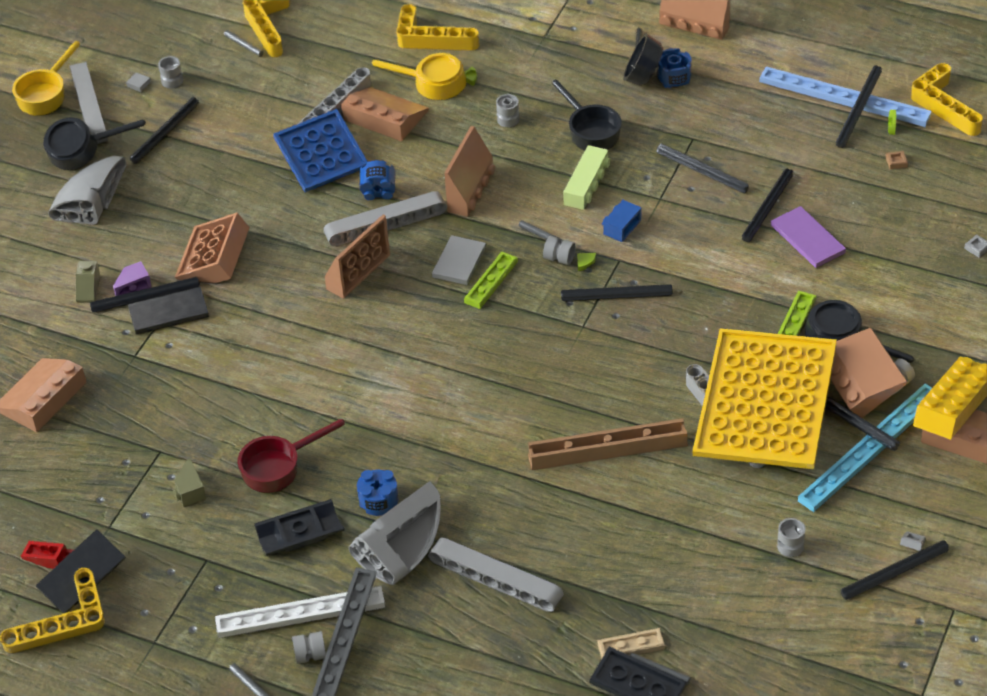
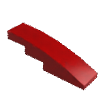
M28 541L21 554V558L37 565L54 569L73 550L67 549L65 544Z

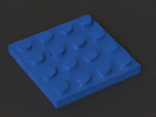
M337 109L276 132L273 135L304 192L355 173L362 166L365 167L368 162Z

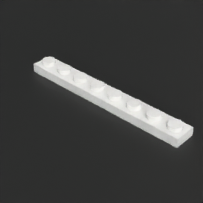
M381 586L372 588L365 611L385 608ZM347 592L215 616L218 638L339 616Z

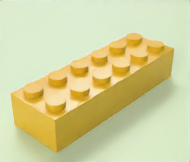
M960 356L917 405L913 426L951 440L987 396V364H981L973 361L971 358Z

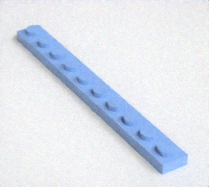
M765 67L760 76L761 83L849 107L854 106L860 94L856 90L770 67ZM870 95L863 109L864 111L886 117L889 116L890 110H896L897 120L926 127L932 112Z

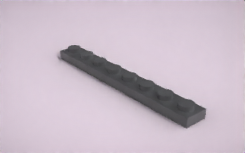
M355 568L312 696L337 695L377 576L376 571Z

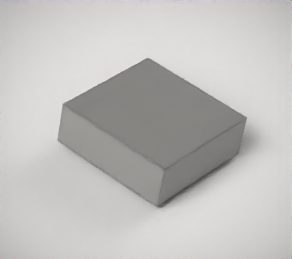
M135 73L126 84L127 87L141 92L151 81L149 77Z
M976 235L965 244L964 249L977 257H981L987 252V241Z
M906 531L900 545L920 551L925 544L926 537Z

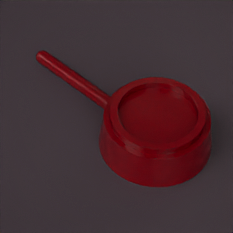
M339 419L293 444L279 436H262L248 442L241 449L237 460L244 482L251 489L263 493L277 492L286 488L292 483L297 474V450L344 426L345 420Z

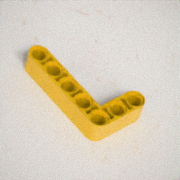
M243 0L245 17L270 57L281 56L283 54L281 37L267 15L288 8L290 0Z
M411 4L402 6L397 26L399 47L407 49L468 51L479 48V33L477 29L416 26V7Z
M939 63L913 81L911 99L915 103L932 111L933 114L970 136H977L981 133L982 115L941 90L950 81L951 66L949 64Z
M81 568L74 575L82 609L4 630L0 635V641L4 650L9 653H16L101 629L104 626L105 619L92 571L88 568ZM82 578H90L88 582L80 583V580ZM88 596L95 597L91 602L84 601ZM91 616H99L97 621H89ZM72 621L79 622L75 627L68 626ZM50 627H58L54 633L48 632ZM29 633H37V635L34 638H27V635ZM9 638H16L14 643L6 644Z

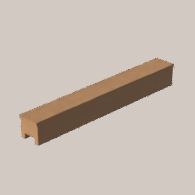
M682 418L528 442V458L531 470L685 447L688 446L687 430H685Z

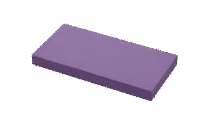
M801 206L771 220V226L815 268L846 253V248Z

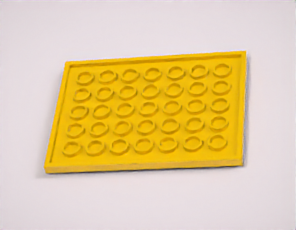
M720 328L694 442L693 456L814 469L837 340Z

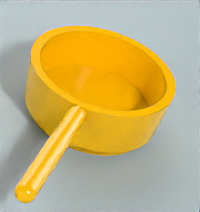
M75 41L50 70H32L16 79L12 86V92L19 108L23 112L39 116L52 113L60 107L65 97L62 77L57 72L80 46L79 41Z
M435 53L425 57L418 64L416 70L378 60L372 61V65L375 67L416 77L417 91L422 96L433 100H444L458 95L463 91L467 82L462 62L455 56L447 53Z

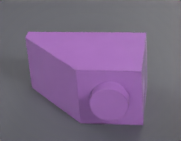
M141 261L124 267L113 285L115 296L152 287L149 274Z

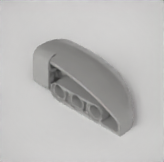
M110 156L89 165L74 175L58 192L48 212L49 216L56 221L90 225L97 224L103 209L108 208L127 166L125 158Z
M429 481L377 519L369 529L356 537L349 546L352 557L364 569L376 571V578L390 585H394L409 574L427 554L437 533L440 521L439 491Z

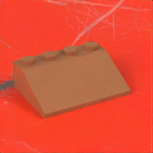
M661 0L659 24L722 40L730 25V0Z
M372 87L350 94L341 104L343 120L399 141H403L429 111L428 107Z
M474 126L469 128L444 173L447 210L449 213L466 217L469 216L471 210L475 209L477 199L481 198L483 188L488 185L489 177L495 171L493 156Z
M238 213L194 226L175 278L177 280L197 277L199 282L218 283L231 279L250 227Z
M385 215L379 217L335 258L325 275L326 290L344 299L390 256Z
M871 328L837 341L831 381L849 409L861 418L908 383Z
M42 358L0 399V414L38 432L87 383L83 367L70 360Z
M975 410L951 440L922 430L921 443L987 464V413Z

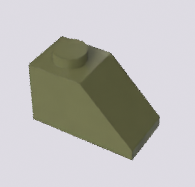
M97 261L78 262L76 271V303H90L96 300L101 278Z
M187 459L174 480L176 489L173 490L176 500H181L183 507L206 499L204 486L191 459Z

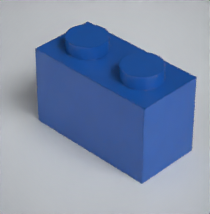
M622 200L604 218L602 222L603 234L623 242L641 222V207Z

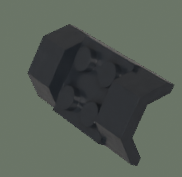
M332 499L254 523L258 540L265 556L284 550L289 552L326 540L325 537L345 531L344 526H341Z

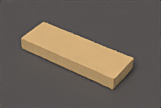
M660 628L597 640L601 659L609 646L628 655H631V653L639 655L665 649Z

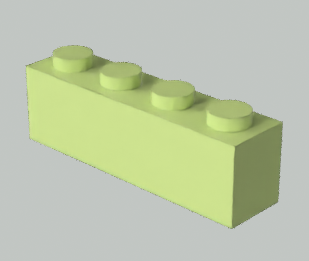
M587 146L563 192L564 205L584 210L587 203L591 202L592 194L594 191L596 192L599 180L603 179L605 168H608L610 165L608 150Z

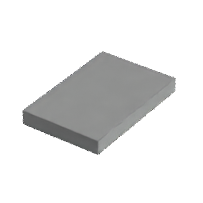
M451 235L432 272V277L468 285L486 248V243Z

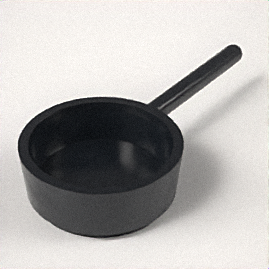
M641 28L636 29L635 49L628 61L623 76L624 81L638 86L648 83L663 53L662 43L647 33L642 36L643 30Z
M558 80L552 81L553 86L576 109L569 118V129L573 143L584 151L588 145L606 150L613 147L619 140L622 124L618 112L605 105L582 106Z
M74 117L63 118L53 123L46 131L43 140L44 149L51 163L62 170L78 169L86 165L93 158L97 150L98 140L145 126L146 121L141 119L95 134L82 120Z
M828 300L821 302L809 312L805 336L841 340L862 331L861 315L855 307L844 301ZM883 345L890 356L904 359L908 363L914 361L912 355Z

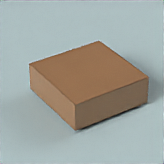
M904 151L886 153V160L890 170L908 167Z

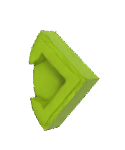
M471 66L465 71L467 83L473 86L477 82V73L475 68Z
M890 110L888 133L889 135H895L896 110Z
M577 253L578 271L586 270L588 266L594 264L596 253Z

